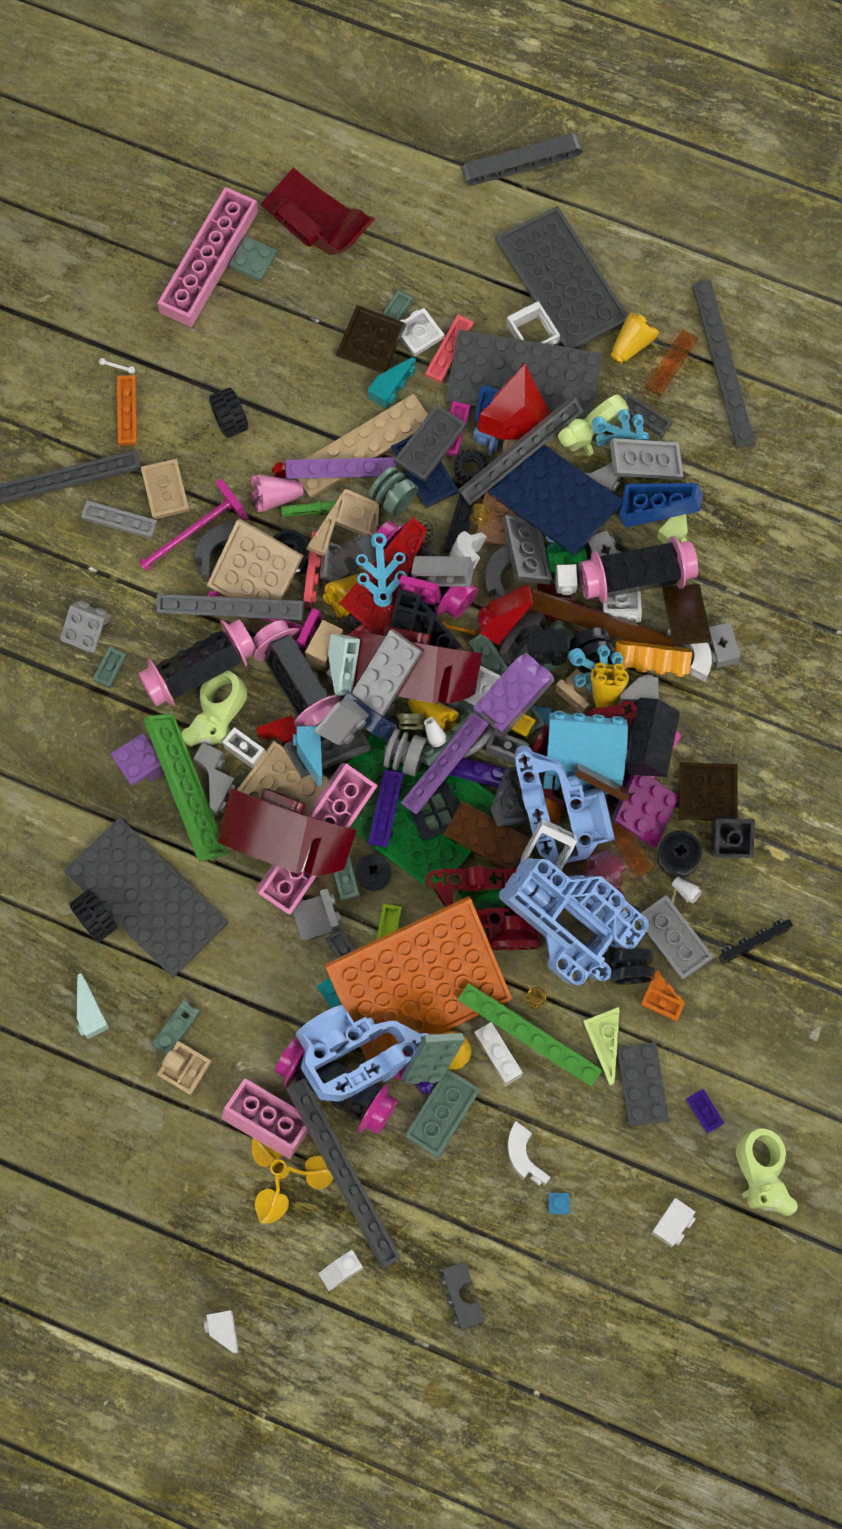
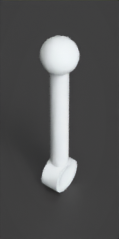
M104 358L99 359L100 365H109L115 368H119L128 371L129 374L135 373V368L133 366L128 368L112 362H108Z

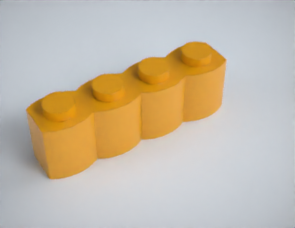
M616 640L615 651L622 655L623 662L621 665L625 666V670H628V668H636L638 672L654 670L656 674L662 675L666 674V672L674 673L673 675L678 677H684L685 674L690 672L692 649Z

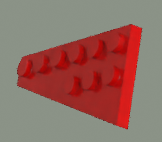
M414 517L406 523L384 549L385 568L393 560L396 553L401 552L405 555V561L399 564L387 577L386 588L395 579L394 577L397 572L403 571L408 577L414 563V558L427 531ZM397 555L396 560L401 562L402 556ZM375 560L372 563V565L377 569V564ZM366 570L365 573L369 576V581L378 587V580ZM398 574V580H400L402 574ZM361 576L360 581L366 582V578ZM356 582L338 604L373 634L382 635L384 625L388 626L390 623L399 589L402 590L399 584L392 592V602L386 607H379L373 600L374 594L365 586ZM380 594V599L386 600V595Z

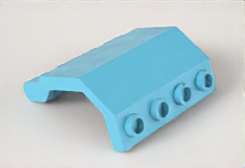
M561 711L549 713L547 757L558 760L568 776L575 775L574 767L578 763L622 786L627 753V719L619 716L605 718L602 715L585 716L582 713L570 715ZM544 771L543 789H552L553 776H555L554 790L559 789L560 779L556 771ZM581 779L583 791L590 790L591 784Z

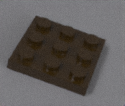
M356 305L336 356L382 374L388 370L407 324Z
M679 763V820L712 821V816L738 817V764Z

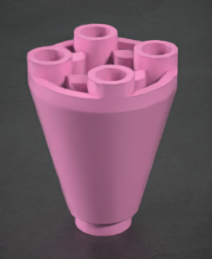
M264 475L251 476V484L254 487V492H251V501L255 503L257 512L270 510L303 496V485L296 480Z

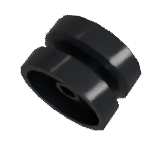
M284 530L274 535L272 538L304 555L294 577L305 572L308 568L310 552L306 549L308 546L306 537L296 530Z
M586 629L575 635L570 641L571 651L579 648L584 653L585 658L595 663H600L597 649L602 645H606L610 650V655L607 657L608 664L613 665L610 656L616 651L606 629ZM583 665L576 666L584 674L592 671Z
M676 830L668 833L662 839L657 852V862L660 869L666 875L674 878H684L691 875L699 864L702 856V846L699 840L690 832Z
M625 949L609 954L610 966L615 968L611 971V982L613 984L634 985L647 983L655 979L654 968L648 966L653 962V955L650 949Z

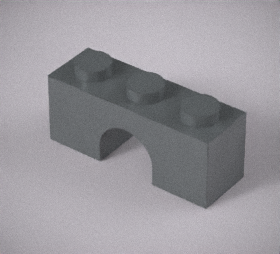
M369 533L363 537L360 534L352 542L350 540L331 552L333 556L328 561L340 578L358 567L355 561L358 555H366L368 562L376 557V550L371 545V535ZM359 557L358 561L360 563H364L365 559L363 557Z
M466 1262L442 1269L443 1274L440 1275L443 1287L447 1286L449 1291L446 1297L449 1307L453 1306L456 1313L452 1315L455 1326H460V1329L464 1330L484 1323L479 1302L467 1304L459 1296L460 1289L472 1283Z

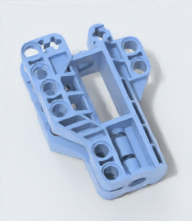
M524 859L505 884L506 887L499 893V898L546 937L549 952L548 968L567 984L581 985L588 977L599 981L608 980L611 976V968L604 962L605 958L602 955L609 947L634 949L649 925L648 920L625 901L624 896L602 876H566L547 859ZM626 907L628 909V913H626V911L622 908ZM563 908L594 933L586 945H583L555 921ZM638 919L642 921V928L640 930L635 928V921ZM628 937H629L628 940L630 941V944H626V942H627L626 939H627ZM559 960H561V962H562V965H561L560 968L558 967V961H559ZM575 971L576 977H575V979L573 980V979H572V974H573V972Z

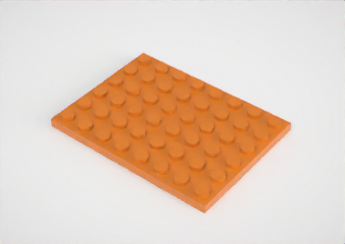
M469 896L324 965L341 1005L346 1008L354 1023L364 1017L367 1019L372 1017L375 1024L397 1021L420 1034H441L480 1015L458 1001L459 996L468 983H471L501 1004L512 1000ZM385 1033L360 1047L366 1061L399 1043L393 1034Z

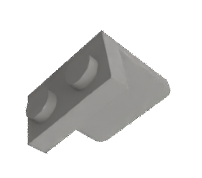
M79 601L70 605L60 639L63 642L92 653L97 648L103 625L110 622L112 615L106 613L107 611L102 608L95 609L90 607L89 603Z
M328 889L321 890V896L299 902L293 910L303 941L340 930L339 923H342L339 912L334 911L333 905H336L333 893L329 894Z

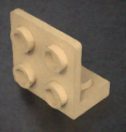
M576 668L565 681L561 679L556 684L555 692L579 713L585 715L595 705L593 694L586 687L591 680L586 681L584 686L577 687L573 678L577 674L584 673H581Z

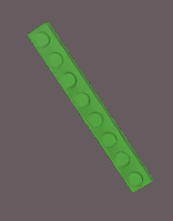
M471 983L467 984L459 996L458 1001L589 1086H593L602 1072V1068Z

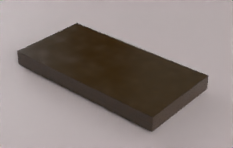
M700 584L685 585L684 588H679L678 586L662 587L673 645L711 643V634Z

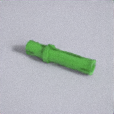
M336 501L282 505V517L311 514L321 516L322 514L329 513Z

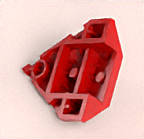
M525 362L519 367L520 370L514 377L511 376L492 398L493 401L490 405L480 412L477 428L479 432L498 439L519 440L550 414Z

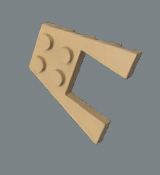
M344 489L306 549L324 556L334 524L362 536L369 533L372 537L377 532L379 504L376 501ZM358 566V571H366L362 566Z

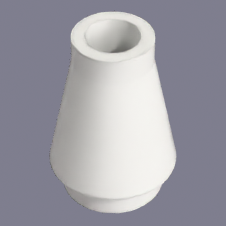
M435 718L426 719L424 725L428 743L433 747L443 745L446 741V734L437 724Z
M677 877L672 883V886L686 902L693 904L701 895L702 891L699 890L698 886L680 877Z

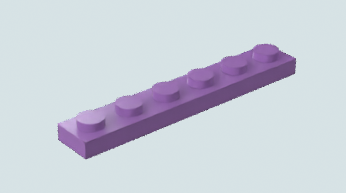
M396 457L285 460L286 479L379 477L388 468L396 467L394 463Z
M473 713L401 804L417 814L489 724Z

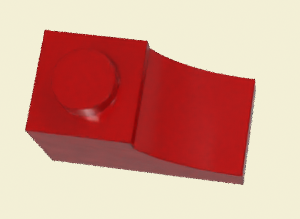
M290 715L257 727L259 739H273L280 742L283 747L284 744L292 742L293 734L297 732L293 716Z

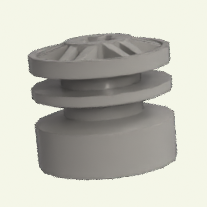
M395 729L385 749L384 767L389 768L392 761H394L393 770H397L400 763H402L403 773L415 777L422 763L419 760L421 751L427 746L428 739L414 735L411 742H409V732H404L400 739L401 730Z

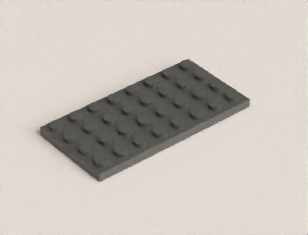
M558 206L496 237L495 241L535 303L540 302L560 334V344L562 347L578 349L623 326L628 314Z
M458 330L446 403L455 401L477 408L480 390L483 385L500 390L511 376L514 377L520 370L519 367L525 362L550 414L573 396L584 411L577 419H584L593 411L603 353Z
M120 817L64 870L84 892L88 889L93 891L116 923L172 978L228 924V921Z

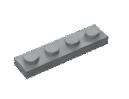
M88 500L81 515L82 520L151 540L158 524L157 520Z

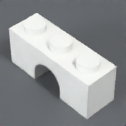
M492 1022L474 1032L475 1039L483 1052L490 1058L497 1075L505 1087L522 1077L523 1072Z

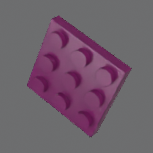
M631 775L625 787L628 789L630 796L625 802L619 800L611 820L650 847L657 848L679 796L650 776Z

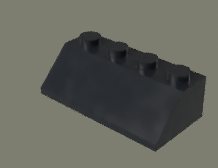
M639 698L625 761L629 775L667 777L680 711L659 699Z

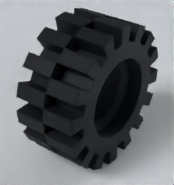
M467 449L466 453L464 450L461 451V455L458 454L457 459L454 461V471L459 481L462 480V483H466L487 466L485 455L482 456L480 451L477 453L476 449H473V452ZM475 462L478 469L472 473L467 472L464 469V464Z

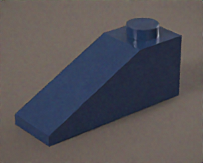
M347 691L341 701L354 700L369 715L365 720L364 728L388 742L398 727L397 720L386 713L384 715L378 714Z

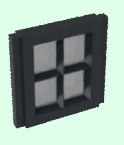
M449 783L440 785L417 814L410 811L422 842L444 834L458 810V805Z

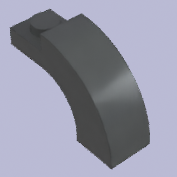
M233 523L218 525L206 532L200 539L194 558L196 564H199L198 574L202 575L203 582L209 581L212 558L216 552L225 547L234 528Z
M507 545L501 547L492 555L485 571L486 594L488 598L493 596L494 600L506 595L501 584V578L506 571L513 568Z
M536 612L520 618L500 642L502 647L500 656L507 667L516 660L520 649L527 644L528 630H547L548 623L543 613Z

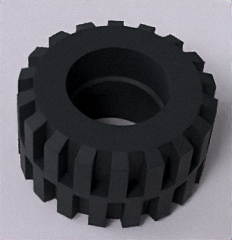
M231 387L209 396V403L214 417L226 438L248 430V420L237 394Z
M88 889L69 903L72 912L95 941H102L118 929L116 921L93 891Z

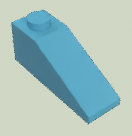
M297 726V732L293 734V746H297V754L317 786H322L321 737L314 731L317 726Z

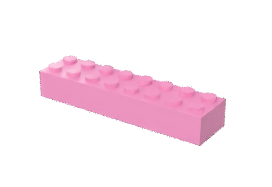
M225 187L160 297L157 303L160 314L192 328L258 213L256 200Z
M341 763L307 815L336 825L350 827L377 785L348 764ZM272 865L254 892L290 915L316 876H311L304 872L297 874Z

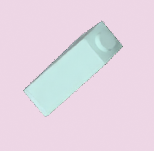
M331 634L328 656L335 695L345 696L347 691L352 693L360 639L338 634Z
M80 973L77 979V1020L79 1024L76 1027L81 1036L85 1035L87 1039H90L109 1029L84 976Z

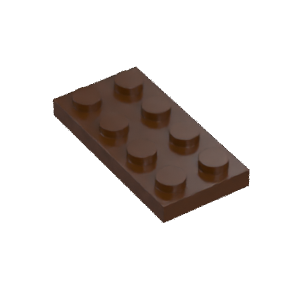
M463 801L443 834L444 837L502 869H514L530 841V838L508 826H497L494 818Z

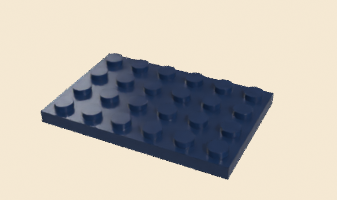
M546 445L541 446L489 491L490 496L574 557L623 504L621 498Z

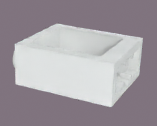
M539 301L507 317V327L515 339L524 340L517 327L538 317L550 336L549 339L541 343L556 346L560 343V334Z
M542 818L520 860L522 862L524 859H533L529 856L540 835L544 833L566 844L555 863V866L562 871L577 843V835Z

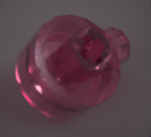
M607 850L587 858L589 869L583 872L584 877L602 876L624 895L620 885L623 884L621 873L626 871V866L619 855L613 857Z

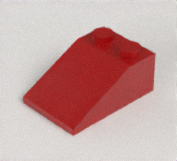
M525 585L489 602L486 607H482L478 612L480 634L499 645L533 604L530 586Z

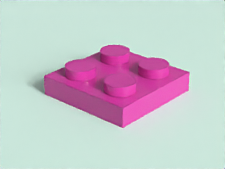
M401 575L399 583L402 590L418 594L428 604H439L442 600L438 584Z

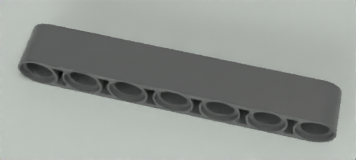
M569 134L468 162L461 167L466 184L468 186H475L575 158L582 154L583 149L577 134Z

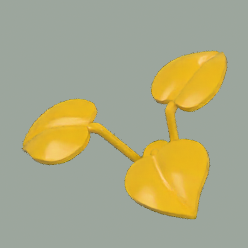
M252 1139V1155L255 1162L261 1167L270 1166L276 1183V1192L272 1189H265L256 1197L255 1210L261 1224L273 1223L286 1213L289 1200L286 1195L279 1194V1180L286 1178L290 1171L307 1175L306 1181L314 1189L326 1188L334 1180L322 1156L309 1158L305 1162L306 1171H302L291 1166L288 1167L283 1160L279 1159L282 1157L280 1153L258 1140Z

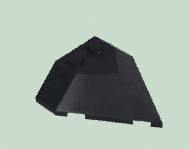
M399 589L390 626L430 634L429 644L451 649L463 647L418 594Z

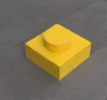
M524 714L511 730L528 738L536 720Z

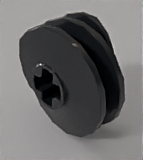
M377 854L364 856L356 867V876L359 884L370 891L384 888L391 877V867L388 861L383 856ZM370 870H377V875H370Z

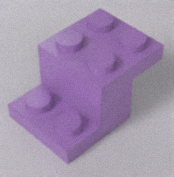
M143 733L110 754L131 786H134L146 777L150 782H153L164 774L151 738L147 739Z

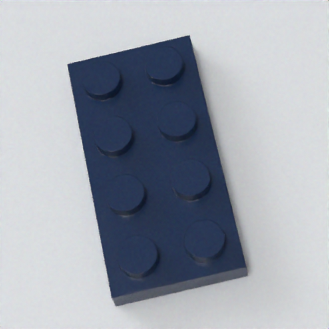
M412 436L391 446L395 457H397ZM440 461L425 482L403 469L407 478L418 486L417 495L425 509L458 493V489L442 461Z

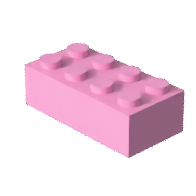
M245 1078L223 1109L222 1120L288 1159L292 1158L309 1132L295 1107Z

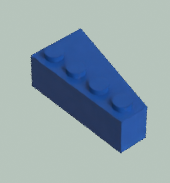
M697 483L626 484L620 518L627 528L698 512L701 509L703 493Z

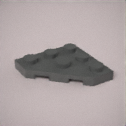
M510 767L504 771L491 806L497 826L530 823L516 767ZM535 809L537 812V817H539L540 811L539 809Z

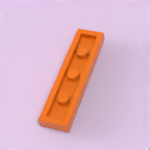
M135 375L117 376L119 446L137 445Z

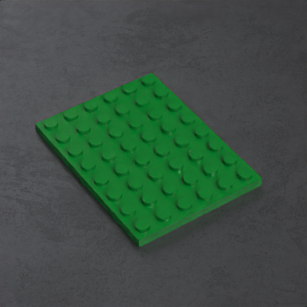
M400 729V730H401L400 739L402 738L404 732H408L407 730H405V729ZM409 732L408 741L411 742L414 735ZM371 734L367 739L371 746L370 751L352 757L347 763L377 785L349 827L356 829L355 835L368 845L384 770L403 773L402 763H400L397 770H393L394 761H392L389 768L384 767V753L388 742L374 734ZM422 762L415 777L403 773L404 776L388 848L370 846L428 889L424 883L428 873L440 869H459L472 852L444 837L443 834L422 842L409 809L401 804L430 767ZM448 775L440 784L449 783L458 808L463 801L494 818L491 806L495 796L477 782ZM441 793L431 796L436 810L446 806ZM429 801L421 808L422 814L432 811ZM448 809L438 813L443 826L451 822L452 819ZM434 815L424 818L429 831L439 828ZM433 875L430 881H433L435 885L438 881H444V877L442 879H435ZM428 889L430 892H432L434 895H436L433 890Z

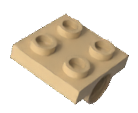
M177 1041L174 1048L166 1055L157 1076L192 1096L212 1061Z

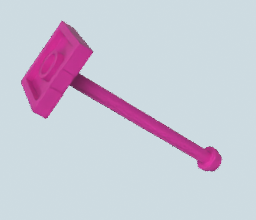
M222 479L215 483L225 498L222 500L223 503L148 558L144 559L142 557L139 563L145 571L147 569L150 570L152 563L227 508H232L243 521L249 518L241 503Z
M210 591L208 594L209 597H222L219 596L218 591ZM313 608L304 626L285 619L260 618L271 623L284 620L290 629L298 628L301 633L297 643L303 656H306L305 651L323 620L320 611Z

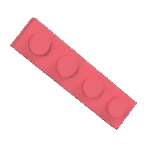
M457 315L425 372V377L442 384L452 366L458 330L471 331L474 326L473 321Z
M312 531L311 540L316 534V532ZM312 551L309 552L303 600L305 601L304 608H312V603L316 602L317 591H314V587L319 582V574L316 571L317 567L321 566V556Z

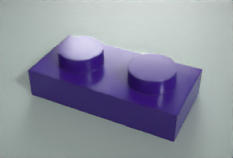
M704 1089L686 1098L688 1105L706 1134L724 1124Z

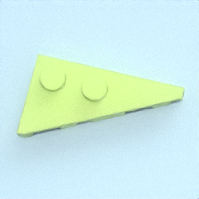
M619 1007L583 1021L609 1086L614 1085Z

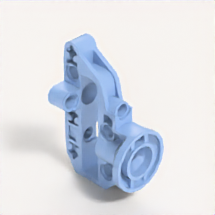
M525 745L516 749V768L533 834L542 818L550 822L539 773L554 770L559 775L572 831L577 835V849L571 852L566 863L587 859L597 844L615 840L603 790L595 788L583 791L581 779H578L575 775L568 776L558 760L532 752L531 748ZM522 754H525L527 757V764H524L523 757H521ZM526 772H532L534 774L530 778H526L523 776ZM574 799H579L581 801L577 805H573L571 803V801ZM535 809H539L541 814L540 817H537V812ZM542 833L536 843L538 852L544 859L549 860L555 865L561 854L558 852L556 840ZM582 835H588L589 839L581 840L580 837ZM544 841H547L548 849L545 848Z
M343 1005L333 1007L321 1013L296 1032V1037L305 1050L301 1070L320 1100L337 1102L347 1099L379 1081L385 1082L394 1077L401 1069L407 1067L424 1035H429L427 1033L420 1034L397 1021L375 1024L372 1017L368 1019L364 1017L354 1023ZM385 1033H391L397 1039L399 1044H395L386 1051L381 1052L378 1056L359 1065L356 1070L348 1074L344 1073L325 1084L316 1072V1069L339 1059L350 1051ZM348 1034L354 1035L356 1040H351ZM402 1051H407L410 1057H406ZM314 1052H319L322 1058H317Z

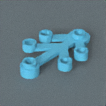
M626 409L618 412L622 428L606 423V420L600 416L595 417L591 423L594 433L598 434L595 437L598 446H603L606 443H609L610 446V441L613 438L650 440L649 434L643 431L644 420L640 414L632 417L636 433L630 431V414ZM605 431H608V432H611V433H614V434H613V435L606 436L605 434H600V433H603V432H605Z
M376 533L371 537L370 542L376 550L377 569L368 562V558L364 554L358 555L355 561L358 566H362L378 580V587L369 581V576L366 573L359 574L357 582L374 594L373 600L376 605L386 607L392 602V592L400 584V580L397 578L398 574L407 575L403 571L397 572L394 577L395 579L387 588L386 579L399 564L405 561V555L401 552L396 553L393 560L385 568L383 547L387 539L384 534ZM377 537L382 538L381 544L376 542ZM397 555L402 556L401 562L396 560ZM363 557L365 559V562L360 563L358 561V558ZM360 576H364L366 582H361ZM380 594H385L386 600H381Z
M602 645L597 649V653L599 655V662L606 665L608 664L607 657L610 655V650L606 645ZM579 648L573 649L568 655L573 665H583L591 670L595 667L596 663L585 658L584 653ZM615 652L610 656V660L613 665L621 664L623 657L619 652ZM591 672L577 674L573 678L576 686L582 687L586 684V681L591 680ZM590 681L588 682L586 687L588 691L593 694L592 685Z

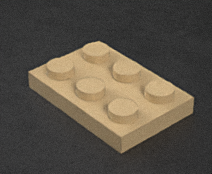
M177 459L141 467L153 519L189 511Z

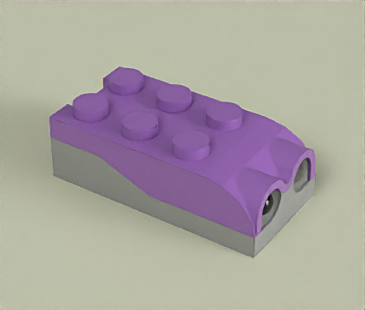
M525 653L509 666L473 707L474 712L500 735L505 737L554 682L553 675L545 667L539 665L530 655Z

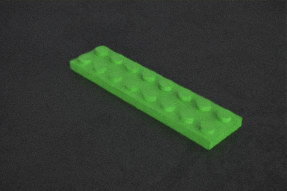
M174 714L154 715L144 718L146 729L152 740L153 747L159 758L160 765L170 786L198 861L225 857L228 855L227 849L224 845L217 842L220 831Z

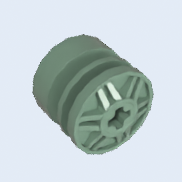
M392 466L385 470L373 483L369 496L375 499L378 504L384 503L383 509L395 517L403 512L414 500L418 492V486L410 479L404 480V474Z

